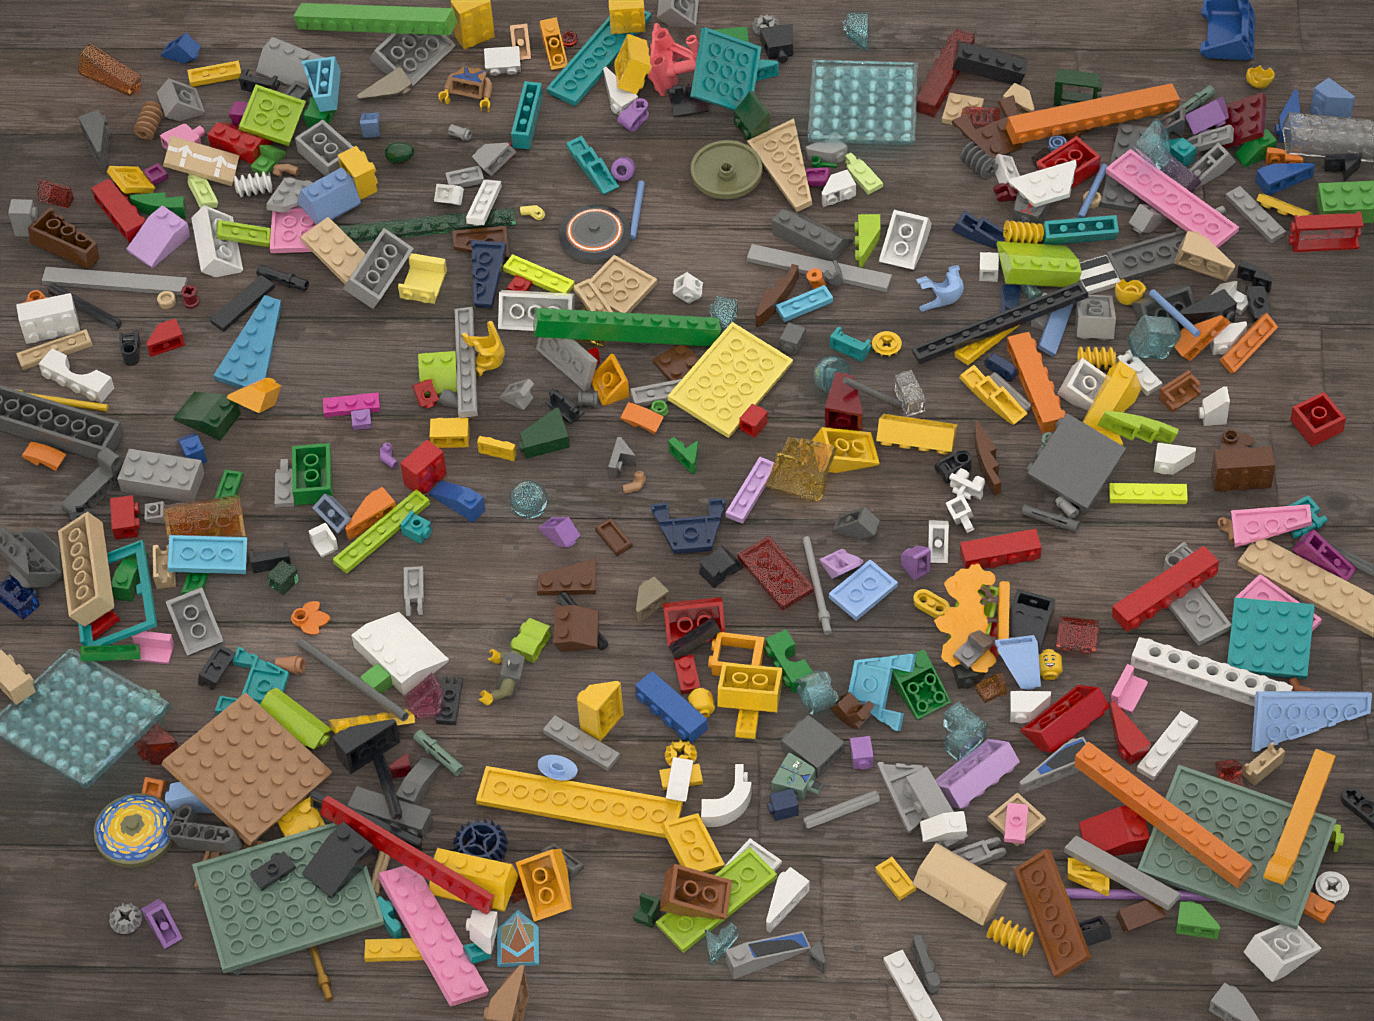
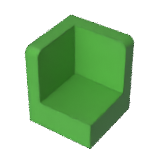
M378 663L360 677L361 680L381 694L393 685L391 675Z

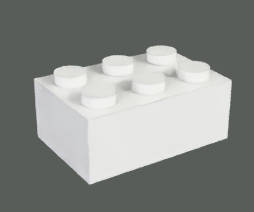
M71 293L16 305L26 344L67 336L80 331L78 316Z

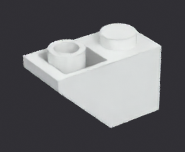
M848 170L830 176L822 191L823 207L856 196V183Z

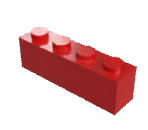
M109 178L91 188L94 200L127 242L131 243L146 220L143 216H139L135 205L131 206L127 195H123L119 186L116 183L114 184Z
M1036 529L960 542V557L964 569H969L971 565L979 564L982 569L996 568L1002 565H1014L1018 562L1040 559L1042 547Z

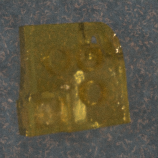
M788 436L783 451H778L765 486L772 490L798 496L803 500L819 501L827 487L825 483L837 448L805 438L797 439Z

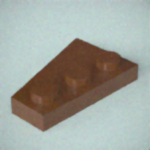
M506 226L452 231L454 250L472 253L471 240L506 242L507 249L504 260L509 259Z
M596 558L539 574L537 578V594L559 595L563 592H566L568 595L596 594Z

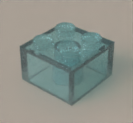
M1143 315L1127 338L1133 357L1166 359L1180 339L1181 333L1175 318Z

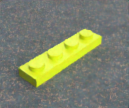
M513 254L503 266L504 272L530 280L532 284L552 293H570L575 285L573 280Z
M1110 483L1109 500L1110 503L1187 504V484Z

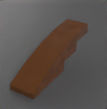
M791 264L787 277L779 276L774 289L766 288L755 315L756 327H760L776 312V305L785 302L799 278V265Z
M976 422L974 437L979 466L987 485L995 496L1001 493V481L998 478L999 465L996 462V447L980 423Z

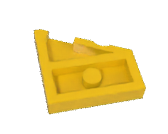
M1068 858L1067 879L1105 896H1109V877L1075 858Z

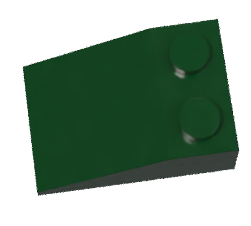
M193 392L174 416V420L221 441L239 418L241 412L239 404L227 399V396L223 394Z

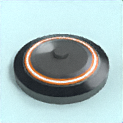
M606 205L580 207L569 213L559 228V242L562 250L571 259L584 264H604L613 255L621 256L628 248L631 240V228L627 218L617 209Z

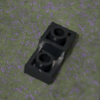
M1240 261L1237 277L1253 282L1252 286H1264L1265 291L1270 293L1273 279L1260 268Z

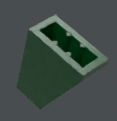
M555 408L520 433L521 441H518L520 452H524L526 459L570 448L569 436L559 408Z

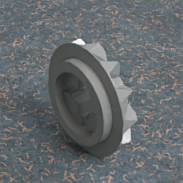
M760 15L759 18L754 19L752 28L756 34L760 35V28L768 27L765 24L763 25V23L769 24V27L780 25L779 19H775L774 15Z
M122 903L121 906L114 907V911L110 913V926L117 933L128 934L135 931L141 925L142 913L139 907L134 906L132 903L126 905ZM121 914L128 915L130 922L125 919L122 920Z

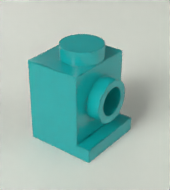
M412 510L400 523L402 535L420 544L425 539H428L432 533L431 522L416 515Z

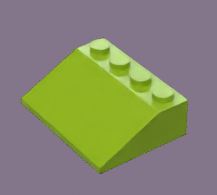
M997 241L1006 284L1067 287L1077 283L1080 279L1082 271L1079 259L1067 246Z

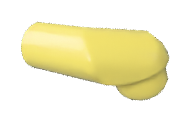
M537 205L520 207L521 216L531 215L536 220H542L545 216L544 211Z

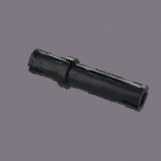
M262 264L257 268L256 274L258 276L262 275L265 278L285 284L288 288L294 287L305 292L309 287L308 280L298 278L295 274H287Z

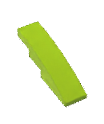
M1105 411L1098 423V426L1133 441L1134 437H1137L1149 443H1152L1155 439L1164 444H1172L1179 430L1146 417L1114 411Z

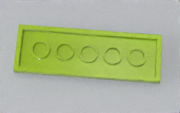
M751 847L715 874L716 876L732 880L727 918L777 879V873ZM668 912L656 921V926L682 953H685L724 920L679 916Z

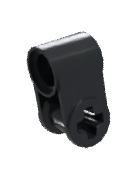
M139 332L119 333L120 349L124 363L128 366L136 365L140 361Z
M959 450L939 460L934 468L943 476L945 483H951L950 475L952 473L956 474L960 468L967 472L971 471V454L967 450Z

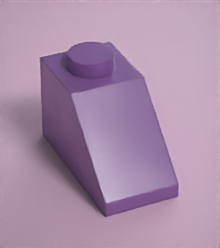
M551 517L538 527L558 547H571L576 543V539L581 536L569 517Z
M917 545L906 549L901 554V566L913 581L930 573V548Z
M160 899L141 909L150 928L164 949L183 939L166 905Z

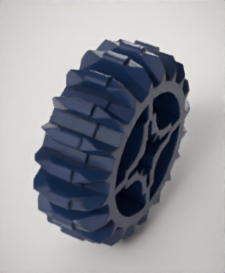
M476 818L475 823L472 824L468 821L467 827L461 825V831H456V838L453 839V852L500 862V859L505 858V853L508 851V840L505 831L501 830L499 824L495 826L493 820L487 823L485 818L482 822H479Z

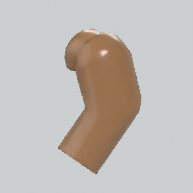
M276 164L272 172L279 177L282 176V172L298 176L300 168L290 164Z

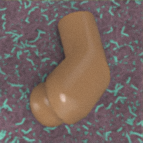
M643 471L635 472V478L632 483L622 485L624 494L641 490L646 482Z
M1221 517L1217 524L1222 531L1228 534L1229 543L1234 544L1232 521Z

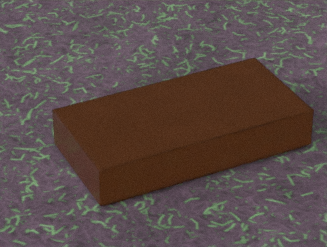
M612 518L595 527V531L616 556L633 547L632 542Z

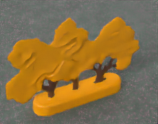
M979 564L971 565L969 569H960L954 576L944 582L949 595L959 602V606L957 608H948L944 616H939L934 620L941 632L951 635L947 643L943 644L941 657L952 667L960 664L953 658V654L967 641L968 635L977 630H981L986 634V630L991 622L997 623V637L986 634L991 640L995 642V640L1009 638L1010 583L1008 581H1001L998 586V595L993 596L989 587L994 584L995 575L991 571H984ZM982 584H985L987 589L983 588ZM981 589L986 592L985 596H988V598L980 596L978 590ZM989 602L998 605L997 617L995 618L987 617L984 614V607ZM988 649L971 668L975 672L987 673L988 668L996 663V658Z

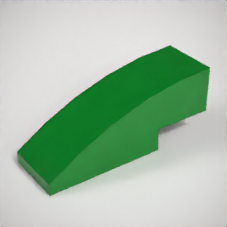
M166 192L130 195L131 204L135 205L140 213L151 215L163 205L181 219H186V205L183 196L167 197Z

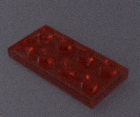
M769 535L737 554L739 561L782 611L814 592V586Z

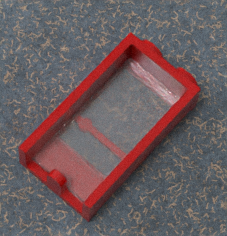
M1356 212V214L1304 215L1299 217L1295 215L1294 222L1290 224L1292 234L1288 236L1289 245H1292L1293 252L1359 249L1358 237H1361L1360 228L1364 226L1361 212Z

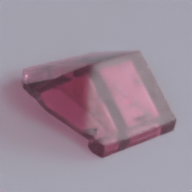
M430 673L404 698V701L415 718L433 717L441 710L444 691L435 675Z

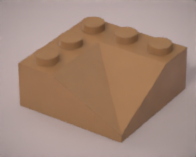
M519 965L503 981L502 987L491 998L489 1007H485L484 1020H524L529 998L525 965Z

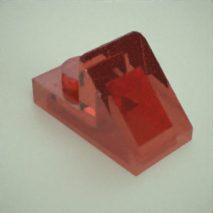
M1236 759L1215 762L1219 779L1244 787L1240 774L1242 766Z

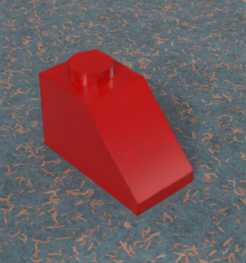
M176 318L157 325L146 343L150 357L185 346L183 334Z

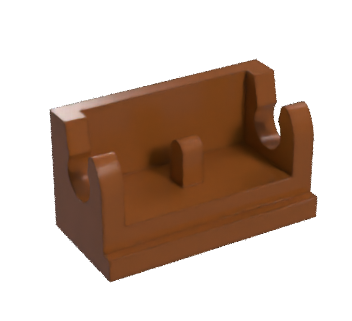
M1188 370L1160 388L1159 400L1173 413L1201 395V390L1197 387L1201 383Z

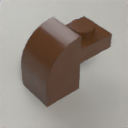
M851 692L842 694L829 708L842 722L851 728L859 729L871 716L870 711L875 706L870 700L860 703Z

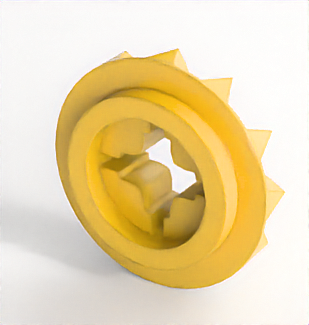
M880 332L872 340V348L875 350V354L880 353L881 356L888 355L890 357L891 354L897 355V352L901 350V339L893 332ZM883 343H885V344H889V343H890V347H888V346H885V347H884V346H883Z
M681 739L679 742L672 741L671 745L666 747V762L672 766L673 757L677 758V752L684 750V755H680L678 758L693 760L694 764L697 758L695 745L693 746L689 741L684 742Z

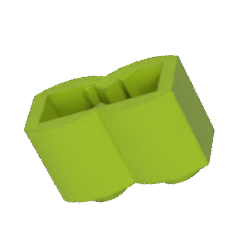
M529 618L526 623L524 622L521 625L520 634L513 638L510 647L512 650L519 652L520 655H523L525 657L524 660L534 663L551 637V626Z

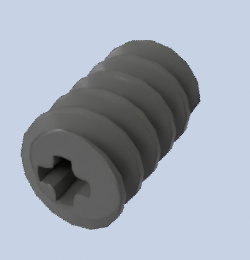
M969 142L961 152V161L975 171L976 174L980 175L982 179H989L998 169L995 159L990 158L989 154H985V151L980 146H976L975 142Z

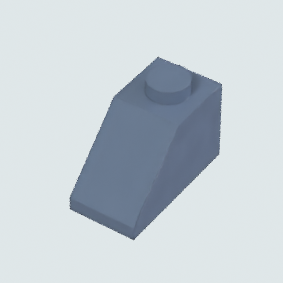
M324 494L312 507L337 533H340L351 520L347 510L333 496Z

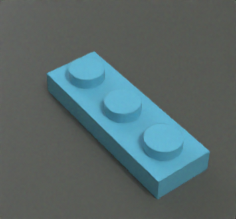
M823 285L777 304L776 311L782 320L787 322L832 303L833 296L826 286Z

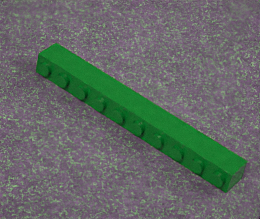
M536 308L533 321L534 337L712 346L719 338L721 332L719 318Z

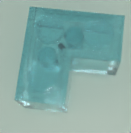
M959 701L944 713L943 726L951 732L945 737V751L957 761H960L987 737V724Z

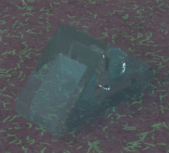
M730 923L727 928L724 927L719 932L718 937L705 929V940L711 966L716 964L726 952L725 950L737 939L738 927L733 923Z

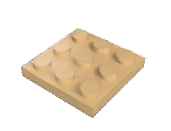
M615 255L590 279L612 311L630 313L658 284L655 277Z

